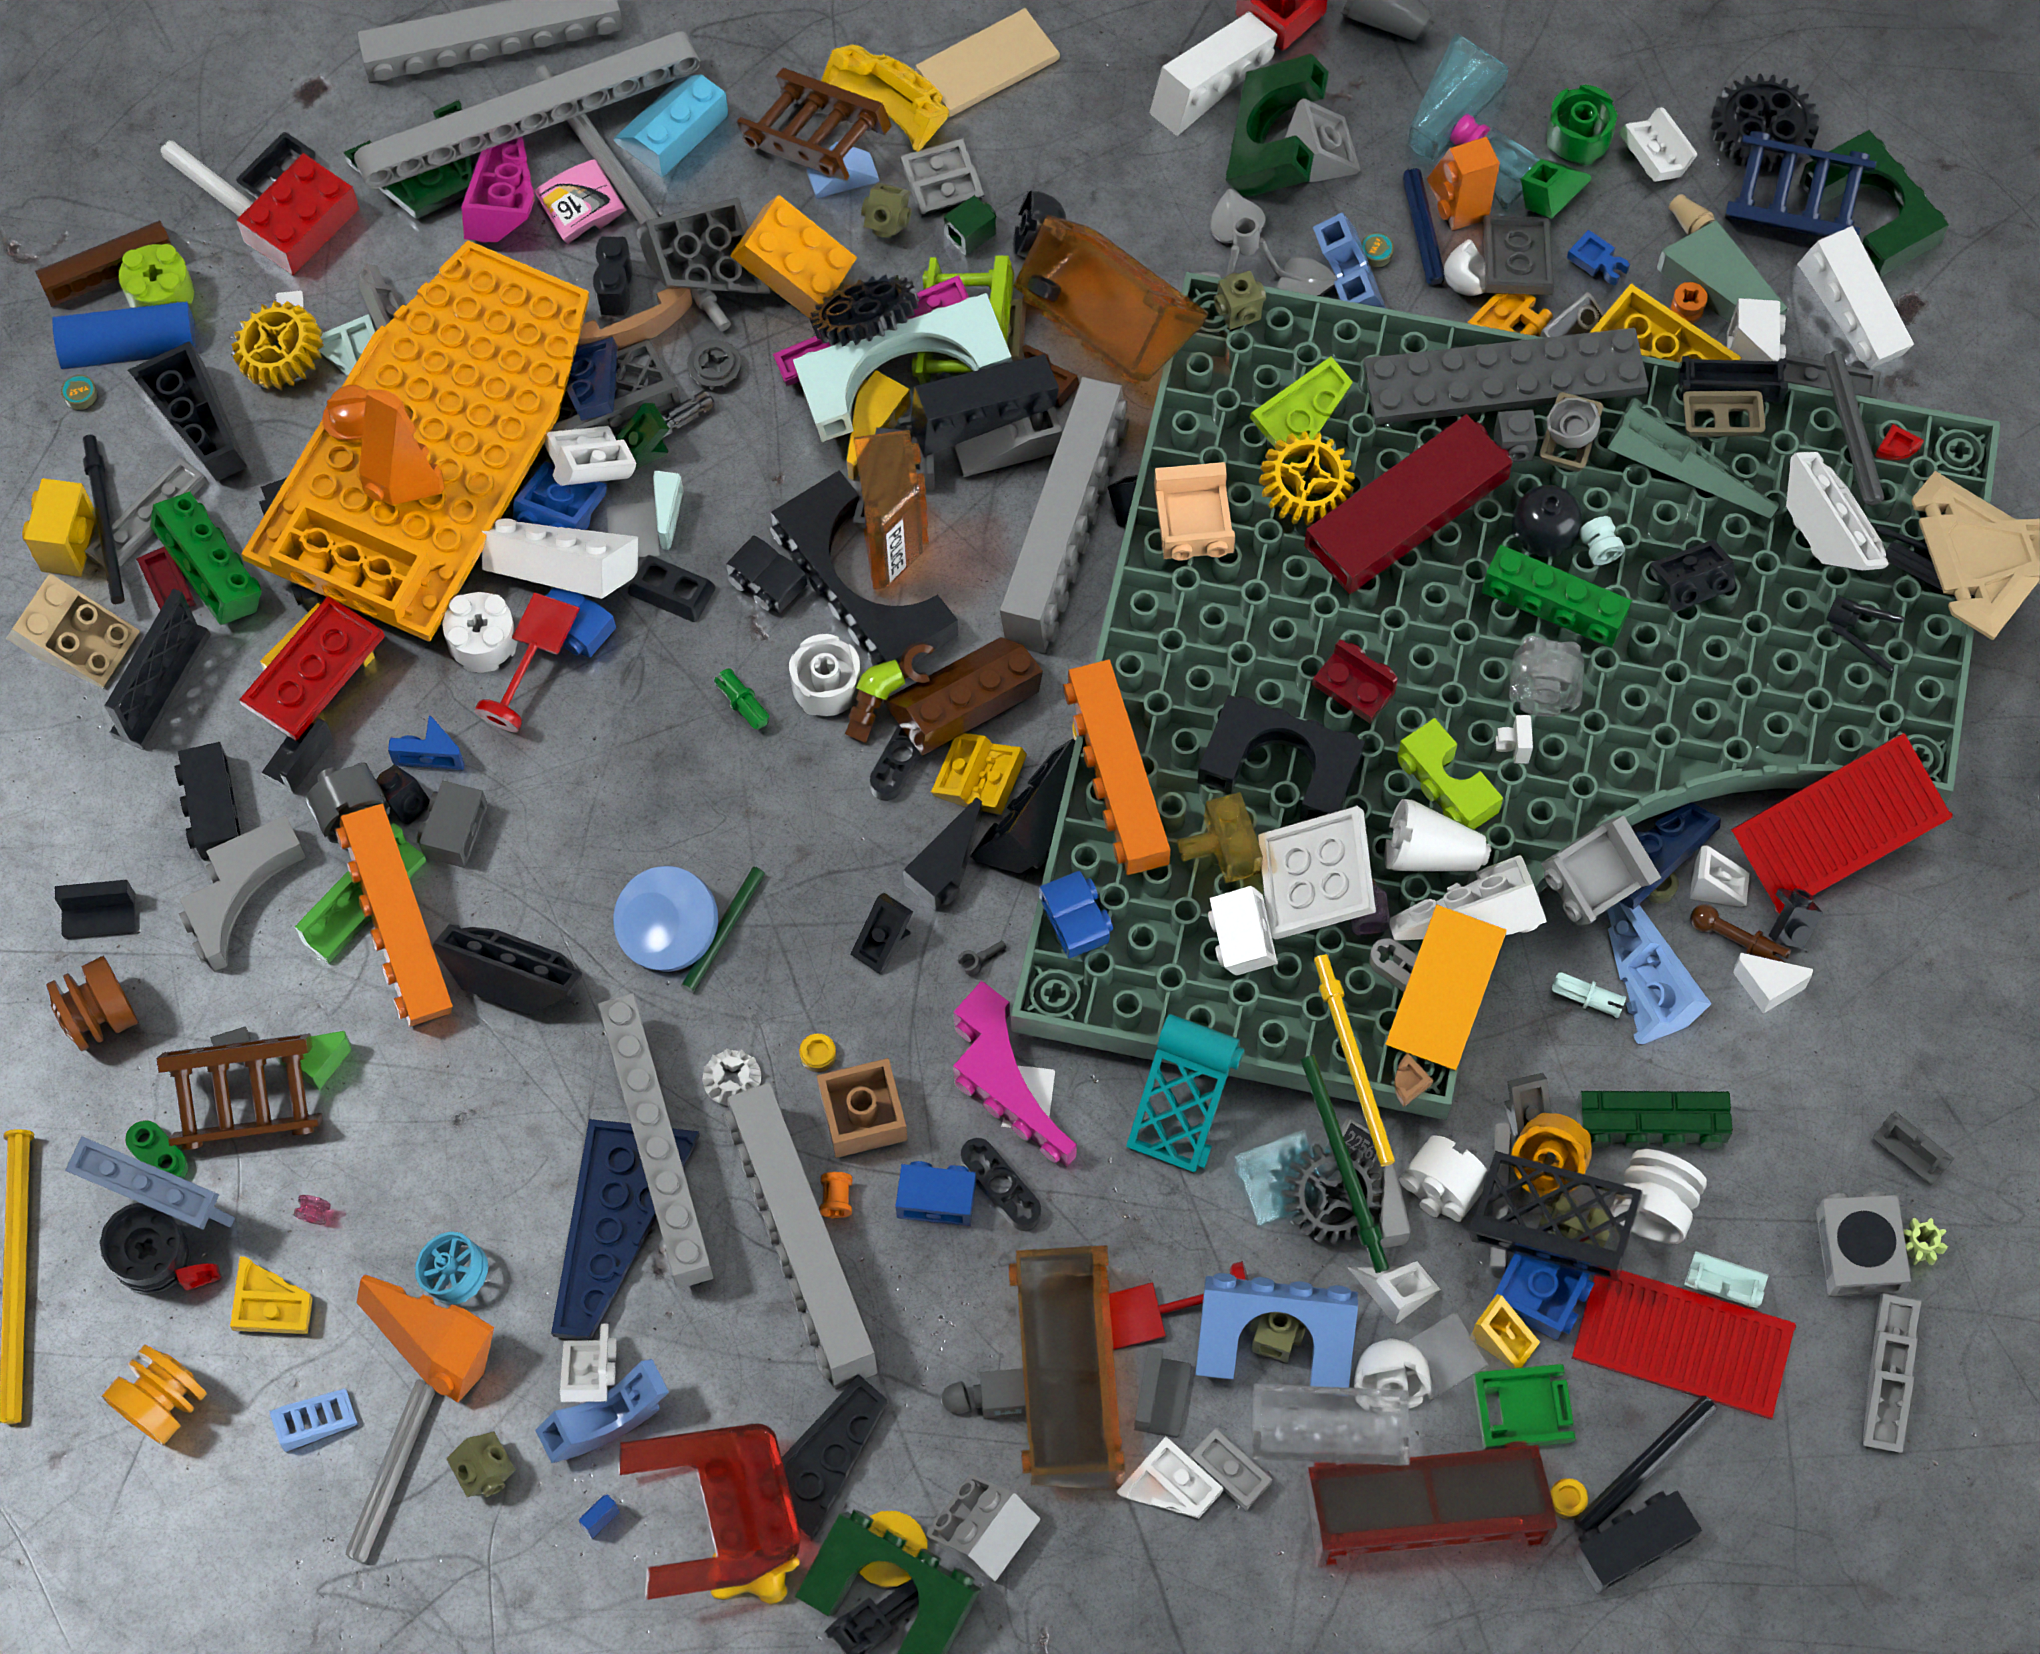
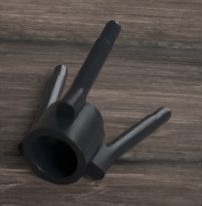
M1837 595L1826 621L1834 624L1831 632L1844 637L1886 671L1892 672L1894 670L1892 665L1850 633L1847 628L1849 626L1855 629L1862 614L1893 623L1904 622V617L1864 606Z

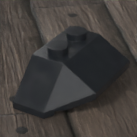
M449 924L433 943V950L462 990L527 1014L567 998L582 977V972L579 969H575L573 964L562 953L496 929L480 927L461 928L459 925Z

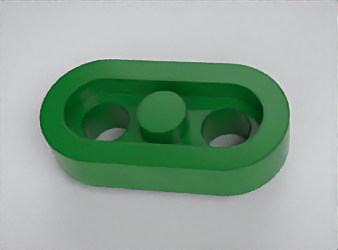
M143 1120L129 1128L126 1133L125 1142L127 1148L137 1160L182 1179L185 1178L188 1172L187 1159L176 1145L169 1146V1137L156 1123ZM142 1134H150V1137L147 1141L142 1143L138 1142V1139ZM164 1160H173L170 1167L161 1168Z

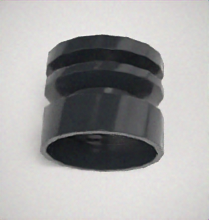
M142 1203L131 1204L115 1212L103 1227L100 1238L101 1256L120 1283L133 1292L147 1295L165 1292L178 1283L175 1270L188 1267L191 1258L189 1241L174 1218L168 1214ZM154 1248L156 1251L154 1256L147 1255L145 1258L142 1256L144 1250L151 1251Z

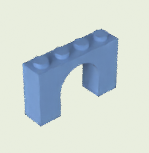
M1227 1273L1205 1276L1196 1375L1234 1379L1238 1339L1245 1325L1261 1314L1282 1312L1302 1321L1313 1337L1310 1388L1348 1392L1358 1312V1292L1339 1285L1330 1286L1328 1289L1316 1288L1302 1281L1291 1282L1290 1285L1279 1284L1264 1277H1256L1252 1281L1236 1279L1235 1276Z

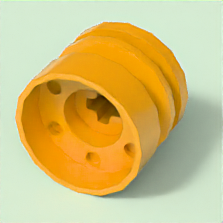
M144 1344L138 1353L149 1366L146 1368L132 1359L127 1365L138 1377L135 1383L117 1376L101 1397L136 1428L164 1446L181 1426L170 1413L172 1408L176 1407L190 1414L194 1408L183 1395L186 1393L195 1400L201 1401L207 1393L198 1384L194 1375L170 1355Z

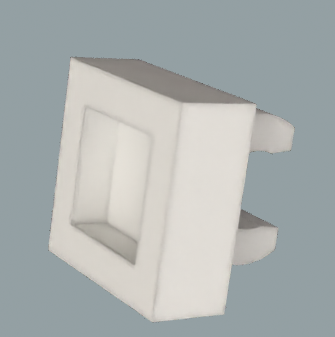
M1516 715L1513 728H1498V736L1495 737L1496 751L1508 752L1513 750L1514 763H1529L1533 750L1531 715Z

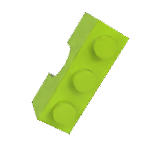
M1433 718L1400 741L1397 755L1398 762L1407 774H1413L1421 783L1420 787L1424 795L1430 801L1437 802L1443 809L1444 816L1475 830L1500 812L1503 797L1481 771L1465 780L1454 779L1444 771L1443 767L1454 760L1457 743L1436 718Z

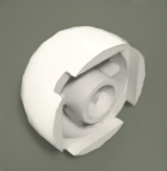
M1386 1339L1370 1345L1362 1352L1355 1365L1354 1389L1356 1397L1369 1407L1370 1401L1384 1403L1381 1406V1410L1403 1411L1420 1405L1423 1402V1395L1426 1393L1429 1395L1431 1392V1378L1426 1358L1416 1346L1402 1340Z

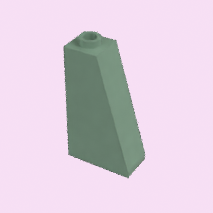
M1717 220L1662 249L1657 265L1660 273L1678 286L1685 282H1694L1701 285L1706 290L1708 296L1706 306L1729 323H1731L1739 298L1780 301V314H1786L1787 306Z

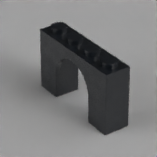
M1228 694L1200 763L1197 783L1231 795L1245 760L1254 750L1267 744H1286L1302 752L1309 760L1313 769V777L1302 802L1300 819L1307 821L1342 811L1362 759L1365 741L1360 740L1350 732H1337L1325 728L1318 721H1304L1291 716L1283 709H1269L1256 704L1254 700L1248 697H1234Z

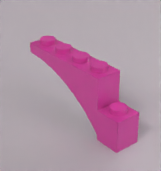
M981 980L953 1012L955 1031L968 1042L975 1041L953 1065L954 1083L964 1094L968 1096L974 1094L984 1102L983 1107L996 1118L1002 1116L1012 1124V1130L1020 1138L1026 1141L1031 1139L1040 1146L1041 1153L1053 1163L1060 1161L1068 1167L1076 1158L1077 1144L1053 1123L1028 1089L1016 1064L1009 1041L1006 1019L1010 1016V1002Z

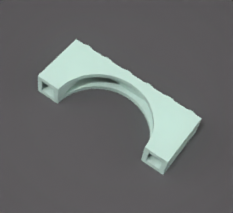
M987 293L968 297L962 302L936 308L930 313L912 319L909 318L907 323L896 324L897 330H886L885 336H874L870 342L866 338L862 339L858 345H855L854 341H850L847 345L842 346L841 342L834 346L816 352H808L802 357L793 359L821 442L854 431L851 409L858 388L873 370L897 356L924 351L943 353L959 359L973 371L1012 362L1011 354Z

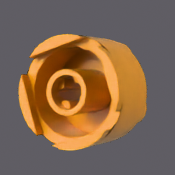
M1541 1113L1522 1129L1513 1146L1511 1155L1585 1175L1592 1156L1591 1137L1586 1129L1568 1116L1556 1113ZM1549 1152L1555 1154V1159L1547 1157ZM1512 1166L1518 1180L1523 1178L1517 1167ZM1525 1170L1527 1175L1532 1173V1171ZM1543 1175L1531 1181L1540 1197L1559 1188L1555 1179L1551 1176ZM1561 1179L1564 1185L1569 1183V1181ZM1527 1184L1522 1186L1526 1191L1531 1193Z

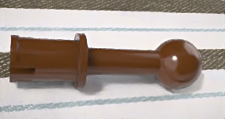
M1709 904L1698 905L1691 912V924L1699 932L1708 933L1715 931L1746 947V954L1780 962L1784 961L1776 957V954L1786 959L1789 958L1790 948H1786L1763 936V932L1760 930L1755 935H1752L1719 918L1718 911Z

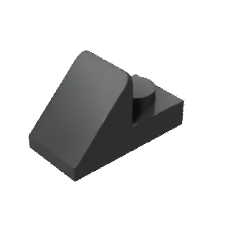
M1544 1073L1507 1081L1510 1100L1504 1101V1105L1516 1141L1528 1122L1541 1113H1552L1548 1080Z

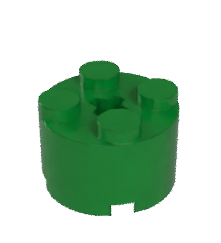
M1580 85L1578 89L1569 90L1567 88L1562 90L1555 97L1551 107L1546 131L1548 148L1560 157L1578 162L1581 165H1590L1595 159L1601 157L1610 147L1617 121V110L1615 111L1610 95L1592 85Z

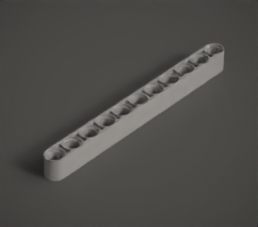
M672 33L367 144L356 151L354 160L366 186L371 189L382 188L690 75L700 66V59L686 33Z

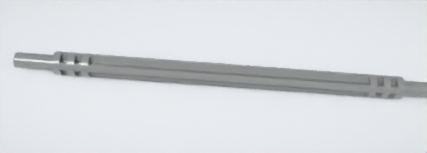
M541 65L536 70L537 75L542 81L554 77L547 65ZM585 113L567 119V122L592 157L599 163L603 172L639 223L642 225L646 220L658 218L655 211ZM690 288L691 296L698 307L702 310L705 309L720 331L727 330L731 323L715 302L716 296L711 290Z

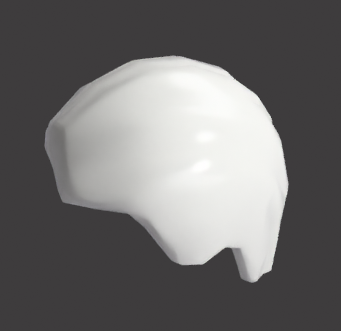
M1470 239L1458 246L1447 258L1444 265V275L1448 285L1455 292L1466 296L1480 295L1485 292L1484 258Z

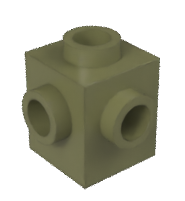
M883 183L873 186L869 197H865L861 209V216L865 217L863 227L873 229L872 233L881 237H891L900 232L903 227H907L912 211L908 207L911 191Z
M1250 270L1240 274H1229L1224 279L1218 281V292L1214 296V303L1219 315H1223L1229 330L1261 320L1266 293L1262 283L1255 281Z
M1268 1312L1253 1318L1250 1331L1256 1332L1251 1351L1288 1363L1293 1344L1297 1346L1302 1344L1306 1325L1300 1323L1301 1321L1298 1318L1287 1313Z
M494 1431L466 1438L446 1458L467 1498L480 1494L489 1497L498 1493L505 1487L504 1481L515 1471Z

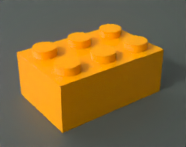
M777 195L761 209L730 255V257L808 318L812 317L811 312L816 311L815 306L817 304L824 303V297H832L833 291L838 288L857 259L853 253L780 195Z

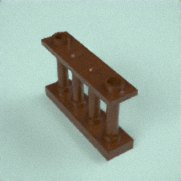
M782 68L775 76L781 89V96L759 122L756 123L742 117L736 121L742 133L743 141L752 149L764 150L820 171L827 177L833 176L847 181L850 176L843 158L866 131H874L885 135L892 127L883 103L786 68ZM797 103L804 106L783 132L771 128L791 104ZM822 112L829 115L808 141L796 138L797 134L815 113ZM847 121L854 124L832 151L821 147L840 122Z
M311 1034L193 1048L160 1054L156 1058L158 1073L169 1072L170 1077H174L182 1131L174 1132L169 1137V1146L180 1145L181 1150H190L202 1147L203 1141L291 1130L292 1135L314 1132V1127L320 1125L323 1117L322 1113L308 1114L300 1061L304 1059L303 1054L309 1053L312 1049ZM281 1057V1062L286 1063L293 1117L271 1119L263 1066L267 1064L266 1059ZM244 1062V1067L249 1069L256 1117L255 1122L234 1124L226 1070L230 1069L229 1064ZM207 1067V1072H211L219 1122L217 1127L197 1129L189 1075L193 1073V1068Z

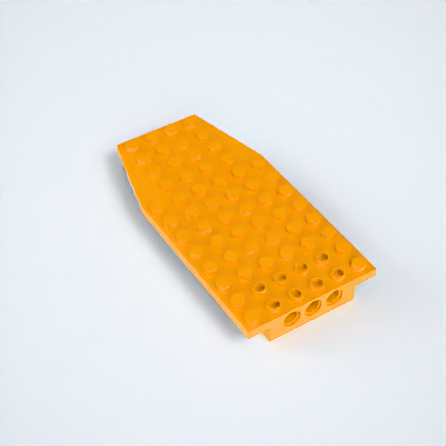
M467 240L439 268V273L429 283L425 282L417 290V295L406 306L403 304L394 313V318L385 327L382 325L373 334L342 387L358 385L366 390H386L399 397L404 404L406 414L416 429L413 437L419 443L426 445L429 450L426 456L430 464H437L442 472L445 488L443 492L438 495L391 505L383 500L378 502L371 499L364 493L359 475L362 438L352 440L334 438L324 429L321 420L241 553L243 561L323 596L331 597L339 603L430 642L449 608L450 601L459 593L483 551L487 535L482 531H490L495 526V522L501 519L542 448L547 433L551 432L558 420L589 302V291Z

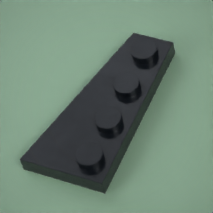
M858 1375L754 1487L757 1493L811 1541L888 1403L887 1399L863 1377Z

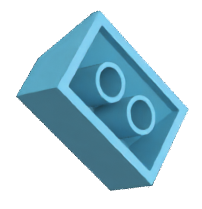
M690 75L679 78L614 138V142L663 178L729 116L726 92L703 75Z

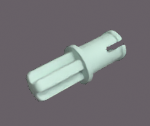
M1559 972L1556 975L1552 985L1554 993L1582 1003V1008L1586 1009L1587 1006H1590L1617 1019L1622 1009L1609 1005L1608 1001L1623 1006L1626 1000L1624 995L1621 996L1596 986V981L1588 983L1563 972Z

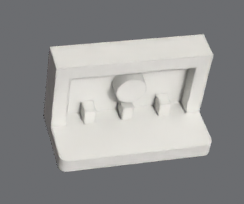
M1663 107L1656 108L1651 117L1646 121L1625 124L1619 132L1628 149L1636 156L1647 175L1654 182L1682 177L1697 157V152Z
M601 1324L600 1340L563 1341L560 1402L607 1401L608 1386L615 1385V1362L609 1361H616L617 1353L616 1338H609V1324Z

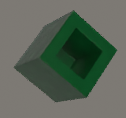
M973 195L944 216V235L967 256L996 235V213L988 203H982Z

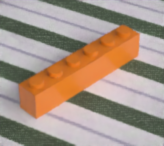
M1110 659L1068 669V683L1063 684L1065 698L1068 705L1074 704L1077 715H1073L1074 727L1077 736L1084 735L1087 746L1083 747L1084 759L1087 767H1094L1097 778L1093 779V787L1097 799H1104L1107 809L1102 812L1105 827L1108 832L1114 831L1117 842L1113 843V851L1117 864L1124 863L1127 875L1169 865L1171 850Z
M383 803L341 816L340 828L335 829L337 839L342 850L348 848L352 859L351 862L347 863L348 871L352 882L360 883L363 895L358 897L364 916H371L375 929L370 930L371 938L376 951L383 950L387 963L382 964V970L387 984L395 985L398 997L393 998L399 1019L406 1018L408 1026L411 1027L451 1014L453 1006Z

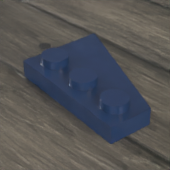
M613 337L580 345L576 348L566 390L581 421L602 417L614 412L618 346Z

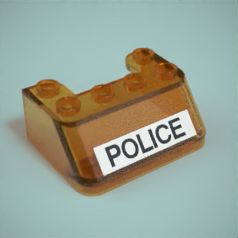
M910 430L854 437L864 502L866 528H863L873 590L888 588L923 553V545H929L925 479L923 473L917 474L915 464H921L919 443H912Z

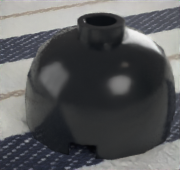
M1028 191L1018 213L1022 218L1020 227L1015 226L1013 252L1024 258L1041 259L1057 251L1061 242H1067L1071 225L1066 223V213L1061 203L1053 196L1043 192Z
M1556 485L1535 487L1528 490L1519 499L1511 519L1512 533L1514 537L1517 536L1518 540L1523 543L1522 547L1529 553L1540 557L1561 555L1562 551L1569 547L1572 548L1578 541L1579 531L1583 526L1582 508L1577 499L1562 487Z

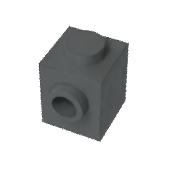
M1533 410L1498 412L1494 429V440L1497 446L1509 452L1513 462L1533 461L1538 441Z

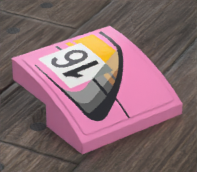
M595 159L558 174L534 190L562 240L567 244L594 225L602 229L626 211Z

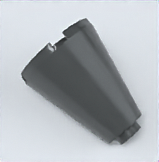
M1348 0L1341 12L1345 17L1416 41L1418 36L1425 39L1435 23L1430 20L1433 13L1420 0Z

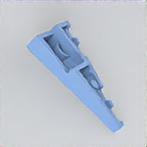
M1620 902L1607 909L1611 923L1608 932L1620 980L1625 982L1630 1002H1627L1626 1005L1628 1013L1634 1017L1637 1029L1634 1038L1637 1044L1643 1045L1687 1028L1711 1005V1002L1641 906L1638 905L1635 909H1631Z

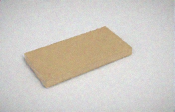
M1024 8L916 64L915 69L918 74L929 80L943 96L941 104L948 107V116L952 117L1060 60V53L1030 13Z

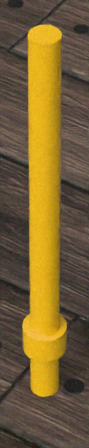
M1328 955L1317 956L1314 958V962L1322 984L1319 986L1323 1002L1329 1005L1380 1165L1382 1167L1391 1165L1395 1162L1342 1000L1345 994L1341 982L1335 979Z

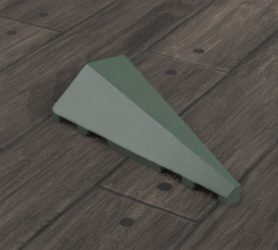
M1635 397L1632 399L1609 438L1607 449L1771 519L1779 507L1776 501H1771L1753 489L1754 485L1746 480L1742 483L1728 474L1729 467L1688 436H1684L1666 425L1667 421L1661 416L1655 418L1640 409L1642 402Z

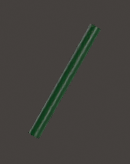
M752 867L718 923L714 940L709 949L694 963L681 984V987L686 991L694 993L765 875L764 871L760 868Z

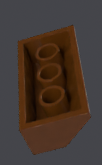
M999 637L928 676L929 682H915L889 696L887 700H884V704L923 756L1039 693L1043 670L1024 645Z

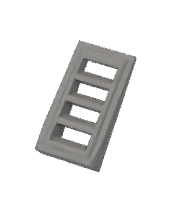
M1391 1164L1385 1166L1381 1178L1383 1194L1380 1195L1379 1228L1383 1239L1380 1240L1383 1248L1406 1245L1411 1232L1396 1167Z

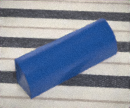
M188 302L52 317L54 344L61 369L152 359L189 341L196 350L195 323Z

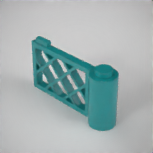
M1169 1014L1159 1036L1156 1054L1126 1147L1194 1173L1198 1166L1205 1168L1212 1146L1206 1144L1229 1071L1231 1068L1238 1069L1245 1049L1239 1047L1240 1039ZM1162 1060L1177 1064L1182 1076L1167 1082L1160 1070ZM1205 1074L1218 1079L1215 1089L1202 1095L1193 1078ZM1157 1079L1160 1085L1154 1088ZM1186 1081L1194 1099L1179 1105L1170 1088ZM1163 1091L1172 1108L1156 1114L1149 1100L1151 1096ZM1211 1099L1210 1105L1208 1107L1205 1101ZM1198 1104L1205 1116V1120L1203 1123L1191 1127L1183 1110ZM1147 1112L1149 1118L1143 1120L1145 1113ZM1176 1114L1184 1131L1168 1137L1160 1120ZM1153 1123L1161 1141L1150 1144L1137 1138L1141 1128ZM1201 1131L1199 1138L1197 1139L1195 1133ZM1188 1137L1194 1148L1192 1159L1179 1155L1172 1143Z

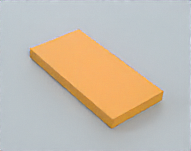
M1436 904L1385 1045L1456 1071L1507 929Z

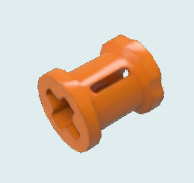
M844 1172L822 1174L820 1184L823 1185V1204L819 1206L821 1215L828 1218H845L852 1214V1206L849 1205V1186H852L853 1176Z

